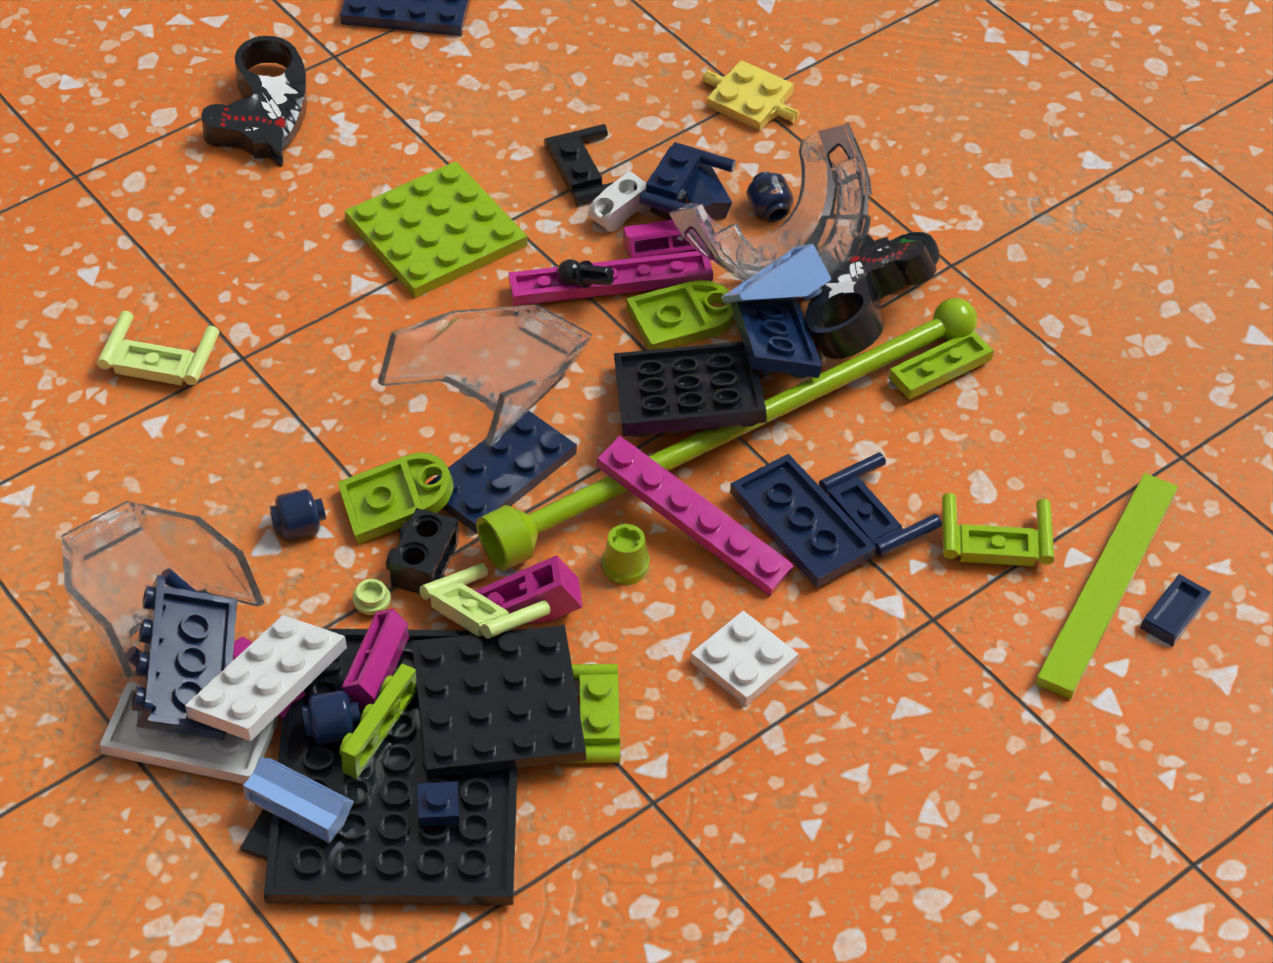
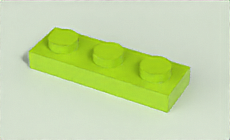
M973 331L967 336L953 338L890 368L889 379L910 400L991 361L994 350Z
M402 663L393 676L389 675L384 680L380 695L375 703L368 704L360 718V724L354 733H348L344 737L339 749V754L342 756L344 774L355 779L359 777L417 692L416 669Z

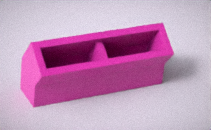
M704 218L701 226L713 247L711 226L707 225ZM673 220L624 227L623 242L627 255L630 258L695 249L684 238ZM690 229L686 234L688 240L697 249L707 248L697 233Z
M394 609L375 613L341 687L351 697L352 702H358L359 709L364 710L368 704L375 703L380 695L384 680L389 675H393L409 639L408 623Z

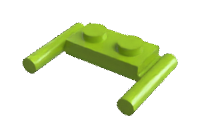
M946 493L942 496L943 556L947 559H954L960 556V562L1034 566L1035 561H1040L1044 565L1052 564L1054 562L1051 502L1047 499H1040L1036 502L1038 530L968 524L957 525L956 495Z
M572 664L574 680H579L580 718L586 747V761L569 763H620L618 664Z

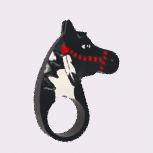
M258 36L240 45L235 54L237 86L245 99L238 100L230 106L212 104L205 107L201 114L203 137L211 146L242 148L249 154L254 155V159L269 157L278 166L282 167L283 148L289 145L295 138L305 117L307 108L306 71L301 56L290 42L276 36ZM261 63H276L287 68L284 74L276 77L257 75L248 71L251 67Z
M868 234L864 237L856 255L844 262L830 275L831 280L821 286L822 292L811 299L806 311L807 327L825 357L830 359L847 358L871 346L879 338L884 328L879 304L880 300L887 295L899 291L906 285H919L933 277L936 272V266L922 241L916 240L895 244L888 237L874 241Z

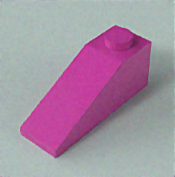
M557 555L476 590L479 594L509 611V614L545 600L550 606V614L526 624L550 622L583 608L579 579Z

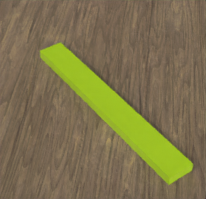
M1147 473L1143 474L1039 672L1035 685L1072 699L1176 495L1177 485Z

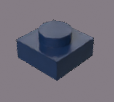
M458 781L417 784L419 827L459 825Z

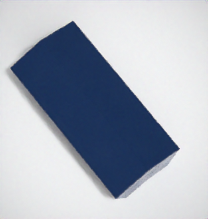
M700 163L684 190L687 191V199L691 206L706 210V222L713 218H726L732 201L711 166Z

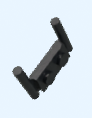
M605 124L544 138L545 149L549 151L563 180L573 195L576 205L593 201L603 190L614 183L602 184V176L583 144L586 141L608 136Z

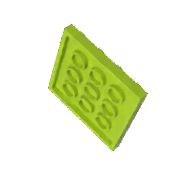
M457 161L345 210V220L414 298L528 246L527 235Z

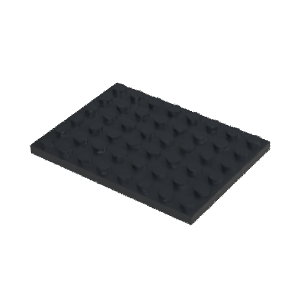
M326 629L345 636L347 649L304 689L305 696L294 702L284 718L282 717L278 762L353 800L354 803L344 825L330 843L272 813L264 887L265 903L513 905L518 768L427 778L418 695L416 692L359 777L355 779L344 774L342 756L339 754L342 742L319 745L314 742L312 736L306 737L302 706L308 705L311 695L344 691L341 687L368 629ZM408 630L409 639L393 675L402 663L414 668L412 641L473 634L468 630ZM359 709L360 718H361V715H362V713H363V711H364V710H361V709ZM458 781L459 825L419 827L417 784Z

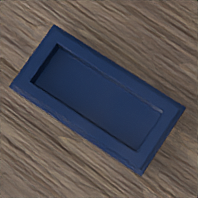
M1179 574L1142 620L1140 629L1173 647L1209 601L1212 592Z

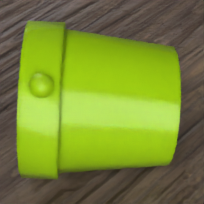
M618 525L612 528L608 534L606 549L603 552L601 562L603 574L616 584H635L643 580L649 570L650 558L646 549L645 536L641 529L634 525Z

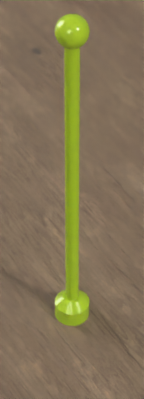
M947 299L936 308L933 320L821 373L819 378H810L765 400L767 423L941 338L949 341L956 337H964L975 331L978 321L974 307L964 299ZM758 423L751 427L737 425L721 427L717 430H702L648 457L669 471L766 423ZM607 476L530 514L504 505L477 519L478 537L493 565L500 571H506L532 558L538 534L628 490L610 476Z

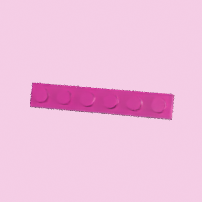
M701 250L700 252L692 251L592 263L594 266L611 267L614 270V281L611 285L591 284L588 288H582L578 284L564 285L557 277L558 267L508 272L513 305L517 306L663 289L695 280L713 282V270L710 259L705 257L708 256L707 250Z
M619 436L597 458L596 467L769 596L792 571L794 564L623 437Z

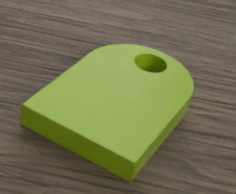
M707 280L689 281L626 298V309L649 350L675 348L718 336L726 332L735 319L731 304L724 303L721 298L729 290L718 283ZM719 302L724 304V306L713 307L710 304Z
M429 453L409 454L337 482L358 544L402 528L405 521H410L416 508L434 513L439 512L447 504L453 492V479L447 465L442 459ZM432 476H442L435 484H425L427 479Z

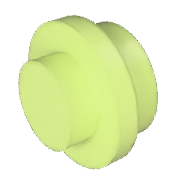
M377 579L362 581L353 593L355 608L367 615H375L376 612L386 610L391 602L389 589L383 582Z

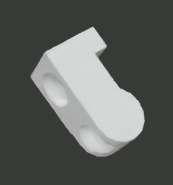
M628 171L593 200L588 209V216L609 232L618 230L625 220L636 212L644 214L651 208L639 203L641 193L646 190V182L631 171Z

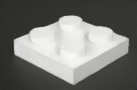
M742 611L691 652L690 662L744 706H747L798 663L799 654L745 611Z

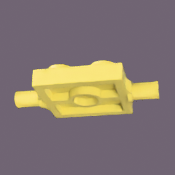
M741 60L729 74L723 77L710 70H707L703 75L702 81L716 87L707 98V107L761 131L769 121L778 116L791 123H795L799 117L798 110L785 105V102L794 93V84Z

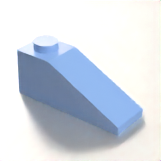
M814 244L797 246L721 298L724 303L783 300L799 297L809 300L822 292L821 286L830 281L831 277Z

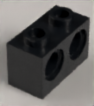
M416 508L410 521H405L402 525L399 537L400 542L397 548H392L387 557L386 569L390 570L391 586L420 594V586L442 578L459 543L458 519Z

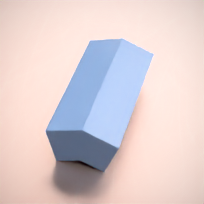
M259 758L253 774L243 785L246 800L328 843L331 842L344 825L354 803L353 800L271 758Z

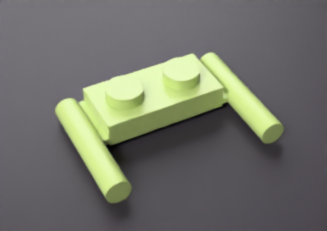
M122 311L97 360V365L100 368L107 370L113 367L115 374L181 386L183 381L189 385L197 384L220 333L216 327L208 326L196 352L193 353L183 349L123 340L134 316L129 311Z
M483 563L420 586L422 598L425 600L431 598L432 608L464 627L478 637L483 635L487 639L550 614V606L545 600L509 614V611L466 586L488 576L487 567Z

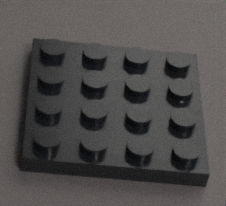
M743 341L614 353L623 436L644 437L649 434L664 432L678 434L685 430H717L727 426L740 425L751 427L758 423H767V412L759 373L756 369L751 368Z
M565 625L511 630L489 639L483 635L478 637L473 634L412 641L427 778L586 761V747Z

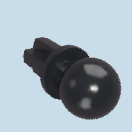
M567 259L561 262L557 268V277L564 285L578 284L582 288H588L591 284L611 285L614 281V270L611 267L594 266L590 261L586 260L579 263L576 260Z

